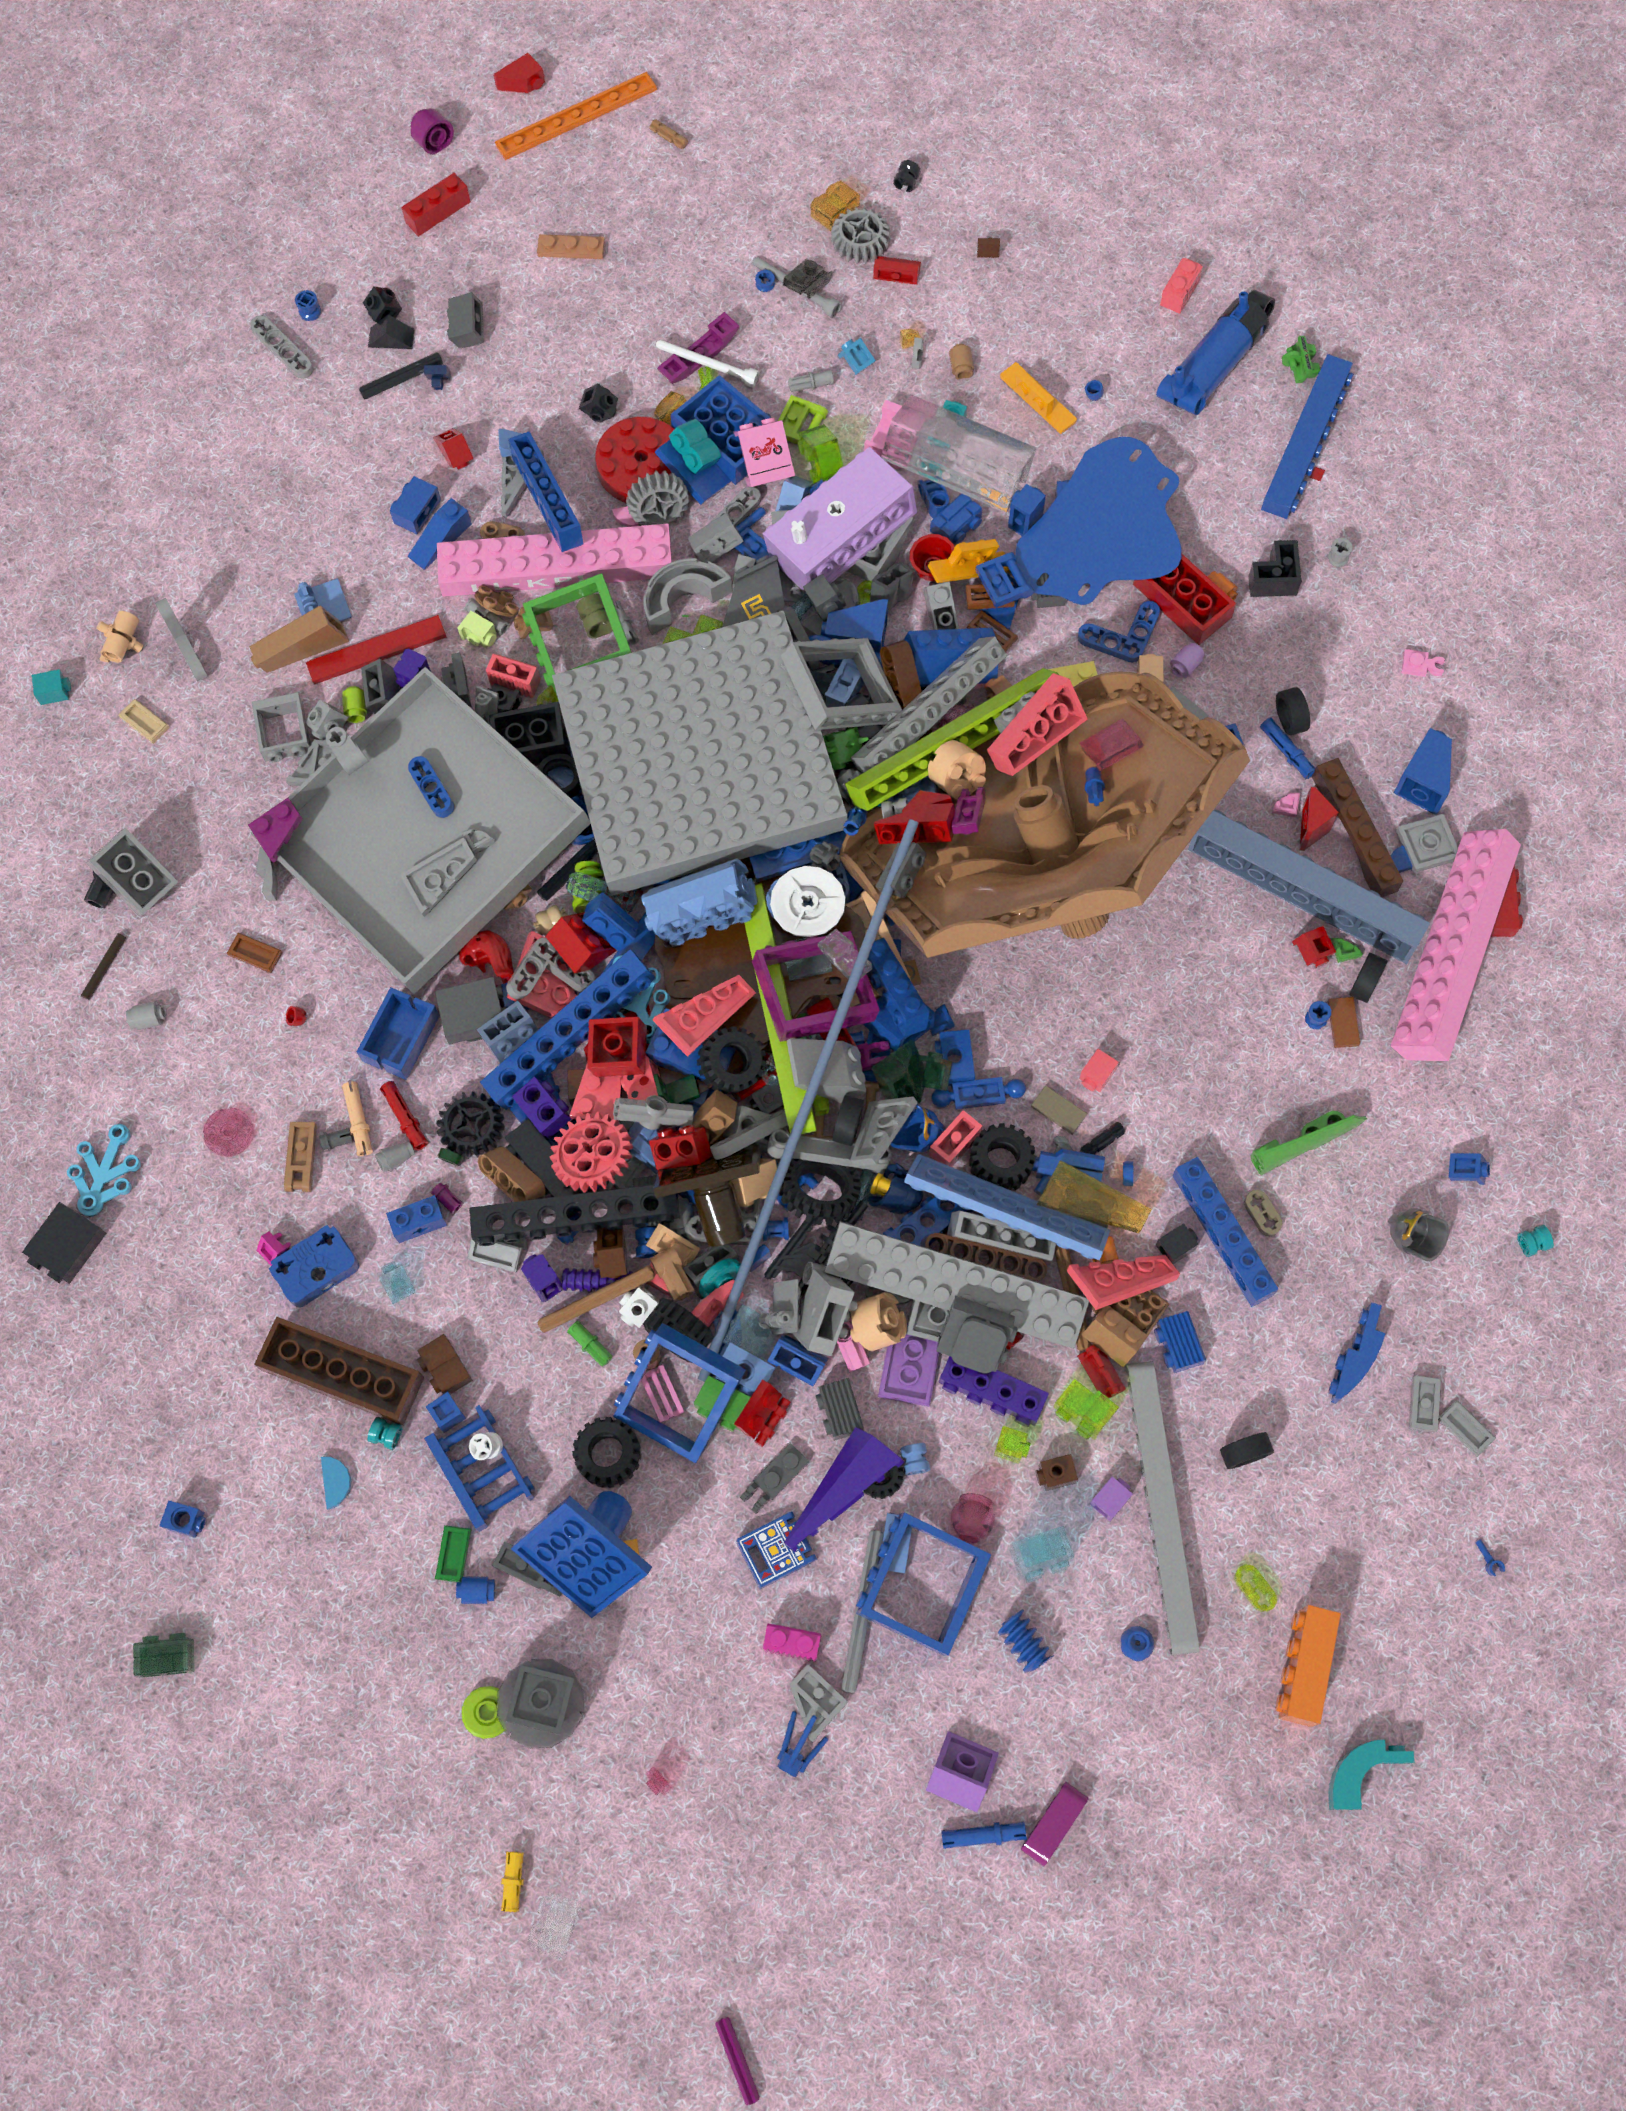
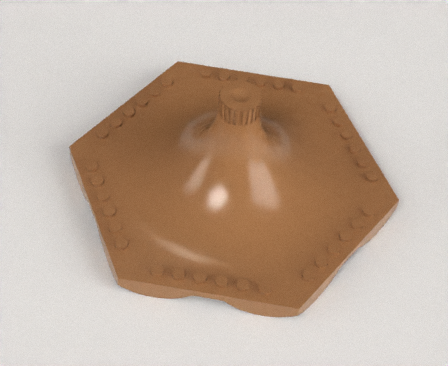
M1120 671L1103 673L1088 678L1073 687L1088 720L1015 775L1011 776L997 770L987 751L1000 733L972 749L982 756L986 765L984 776L986 782L983 786L986 799L979 831L971 834H954L951 842L918 843L927 854L925 862L919 869L913 886L905 898L891 895L885 913L927 958L1059 925L1064 935L1068 938L1083 939L1087 936L1090 937L1106 926L1109 913L1143 905L1250 762L1246 748L1219 721L1210 717L1201 720L1185 709L1172 691L1161 680L1150 673L1138 674ZM1091 767H1097L1101 770V778L1105 784V790L1103 791L1104 801L1100 802L1099 806L1089 803L1088 794L1085 791V772ZM938 787V793L947 794L945 791ZM977 789L971 794V796L976 795ZM951 796L952 803L956 809L958 800ZM881 806L869 810L865 824L860 826L856 835H846L839 854L843 867L876 903H878L881 891L875 886L897 844H879L874 822L883 819Z

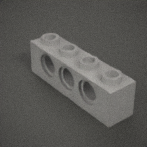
M955 1211L951 1214L947 1232L949 1236L1036 1257L1044 1262L1053 1261L1056 1243L1052 1241L1038 1239L1027 1231L1013 1229L1007 1223L999 1220H991L964 1211Z

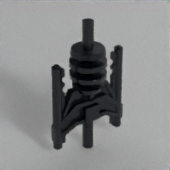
M860 1200L852 1214L846 1220L842 1219V1222L855 1225L869 1206ZM812 1218L810 1223L804 1220L780 1254L768 1267V1270L764 1273V1278L768 1280L773 1277L775 1279L781 1271L793 1272L802 1278L804 1268L808 1262L826 1266L839 1223L836 1227L826 1225L825 1228L831 1234L829 1237L822 1233L820 1234L819 1238L824 1242L822 1247L812 1242L800 1247L806 1239V1233L811 1232L812 1225L816 1224V1218ZM841 1278L848 1287L853 1283L851 1280ZM803 1279L798 1283L801 1291L800 1297L809 1286L803 1283Z

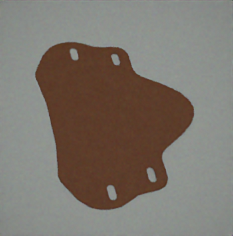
M845 906L844 913L837 925L825 934L818 935V937L828 936L836 931L837 934L851 931L853 937L856 938L855 944L859 952L865 937L864 923L857 913ZM769 912L776 946L782 945L787 941L799 942L809 938L795 936L784 930ZM739 922L730 925L725 930H715L714 926L709 925L706 929V936L689 939L679 947L667 948L664 946L665 941L655 935V950L664 968L665 990L670 996L674 998H693L740 975L756 994L723 1025L726 1029L730 1027H737V1030L741 1028L747 1029V1034L753 1033L756 1035L754 1038L756 1042L760 1040L761 1043H765L770 1040L752 963L745 923ZM841 951L780 963L792 1018L802 1004L812 996L839 995L844 993L850 977ZM826 977H840L841 982L839 984H825L824 979ZM677 980L691 981L689 987H675L674 983Z

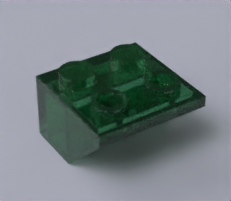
M911 1039L871 1068L885 1100L913 1096L917 1104L922 1101L928 1074L916 1044Z

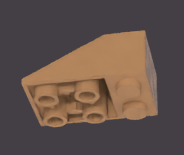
M1149 1290L1108 1305L1099 1310L1082 1333V1336L1120 1366L1124 1367L1140 1349L1169 1306V1303L1154 1291Z

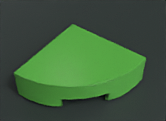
M1331 938V942L1336 950L1335 956L1338 963L1362 957L1363 954L1356 945L1354 946L1343 938Z

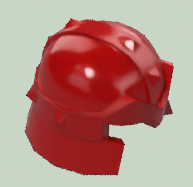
M928 534L915 541L910 549V561L920 578L936 582L928 568V564L930 561L948 559L954 550V544L947 537L939 534Z

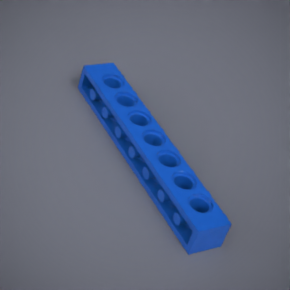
M630 949L482 1079L480 1083L494 1102L505 1110L516 1105L517 1103L512 1097L533 1077L541 1080L544 1076L553 1072L561 1061L571 1056L578 1046L588 1040L589 1019L613 1018L621 1008L628 1006L638 993L651 985V982L656 978L640 957ZM629 978L628 982L623 985V982ZM610 995L609 999L604 1002L605 998ZM591 1011L590 1016L585 1019L587 1013ZM572 1028L571 1033L567 1035L568 1030ZM553 1045V1048L548 1052L549 1047ZM535 1061L534 1065L529 1068L530 1064ZM516 1078L515 1082L510 1085L511 1081Z

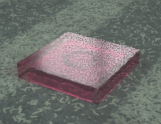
M1123 718L1079 743L1083 752L1099 771L1144 746L1141 739Z

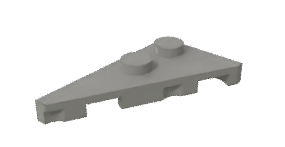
M539 448V450L541 451L542 455L544 456L543 450ZM512 456L502 457L501 514L506 518L526 487Z

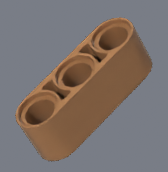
M500 1146L478 1157V1166L481 1172L514 1202L535 1200L545 1195V1186L542 1180L509 1152L507 1148Z

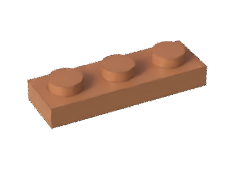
M539 234L537 256L603 259L605 238L597 236Z

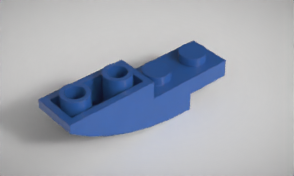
M1371 1303L1367 1309H1362L1358 1323L1362 1324L1360 1334H1355L1352 1342V1348L1356 1350L1348 1348L1343 1355L1339 1354L1335 1369L1339 1370L1337 1380L1332 1379L1328 1394L1332 1395V1403L1336 1404L1343 1399L1364 1378L1376 1360L1386 1334L1376 1330L1382 1305Z

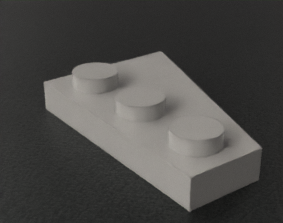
M463 837L401 873L400 876L421 914L425 917L472 867L477 859Z

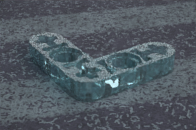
M580 872L570 874L566 884V889L570 894L588 901H592L599 895L596 892L597 890L603 891L627 913L634 910L641 888L611 896L606 881ZM624 896L629 897L627 902L623 901Z

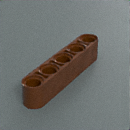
M906 640L883 646L880 649L884 673L902 710L922 692L912 650ZM930 728L924 735H922L917 741H919V740H921L922 738L926 737L927 735L931 734V733H932L931 728Z
M941 1233L929 1234L920 1243V1246L929 1248V1241L934 1238L940 1244L938 1251L955 1256L954 1247L959 1244L964 1249V1255L961 1259L981 1265L984 1264L979 1261L978 1256L981 1251H985L989 1256V1261L984 1266L1033 1281H1040L1047 1274L1046 1263L1039 1258ZM1006 1257L1011 1258L1013 1261L1011 1271L1004 1268L1003 1261ZM1031 1263L1035 1264L1038 1269L1035 1277H1032L1028 1272V1267Z

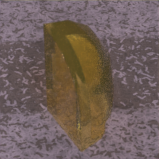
M673 391L669 392L657 405L654 412L655 418L671 426V413L686 402L685 397Z

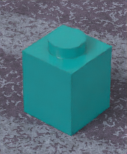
M60 669L31 675L34 696L40 705L69 700L68 691L72 690L71 683L68 677H64Z

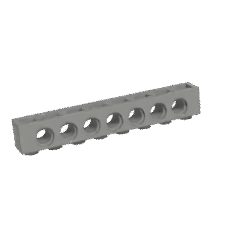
M995 636L979 638L850 758L861 774L914 744L1007 657Z

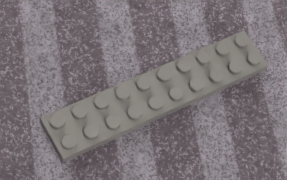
M841 1221L839 1222L824 1270L825 1273L946 1310H950L956 1295L1015 1316L1014 1327L1018 1328L1017 1332L1073 1349L1075 1348L1089 1304V1300L1085 1296Z

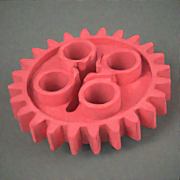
M597 1112L595 1117L592 1118L587 1113L583 1121L577 1116L576 1124L568 1121L569 1129H560V1132L563 1134L562 1137H554L558 1145L551 1146L550 1148L554 1152L550 1156L551 1161L554 1163L551 1167L556 1172L555 1175L559 1180H562L566 1187L570 1185L574 1191L580 1187L586 1193L590 1186L596 1192L597 1185H601L606 1189V1182L608 1180L615 1184L614 1176H623L620 1170L621 1167H629L625 1159L632 1158L631 1153L628 1151L633 1148L629 1141L631 1137L626 1132L627 1130L624 1125H620L618 1120H612L609 1114L602 1117ZM612 1151L609 1155L605 1156L607 1152ZM591 1166L589 1170L584 1171L587 1167Z

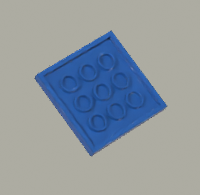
M612 1491L599 1493L587 1510L571 1496H568L511 1547V1550L591 1618L647 1576L652 1569L648 1562L619 1538L632 1516V1508L624 1497Z

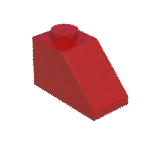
M526 53L493 74L498 91L529 93L540 89L545 83L543 68L529 53Z
M451 428L433 437L449 466L452 468L462 469L470 464V460L474 459L463 434L455 428Z

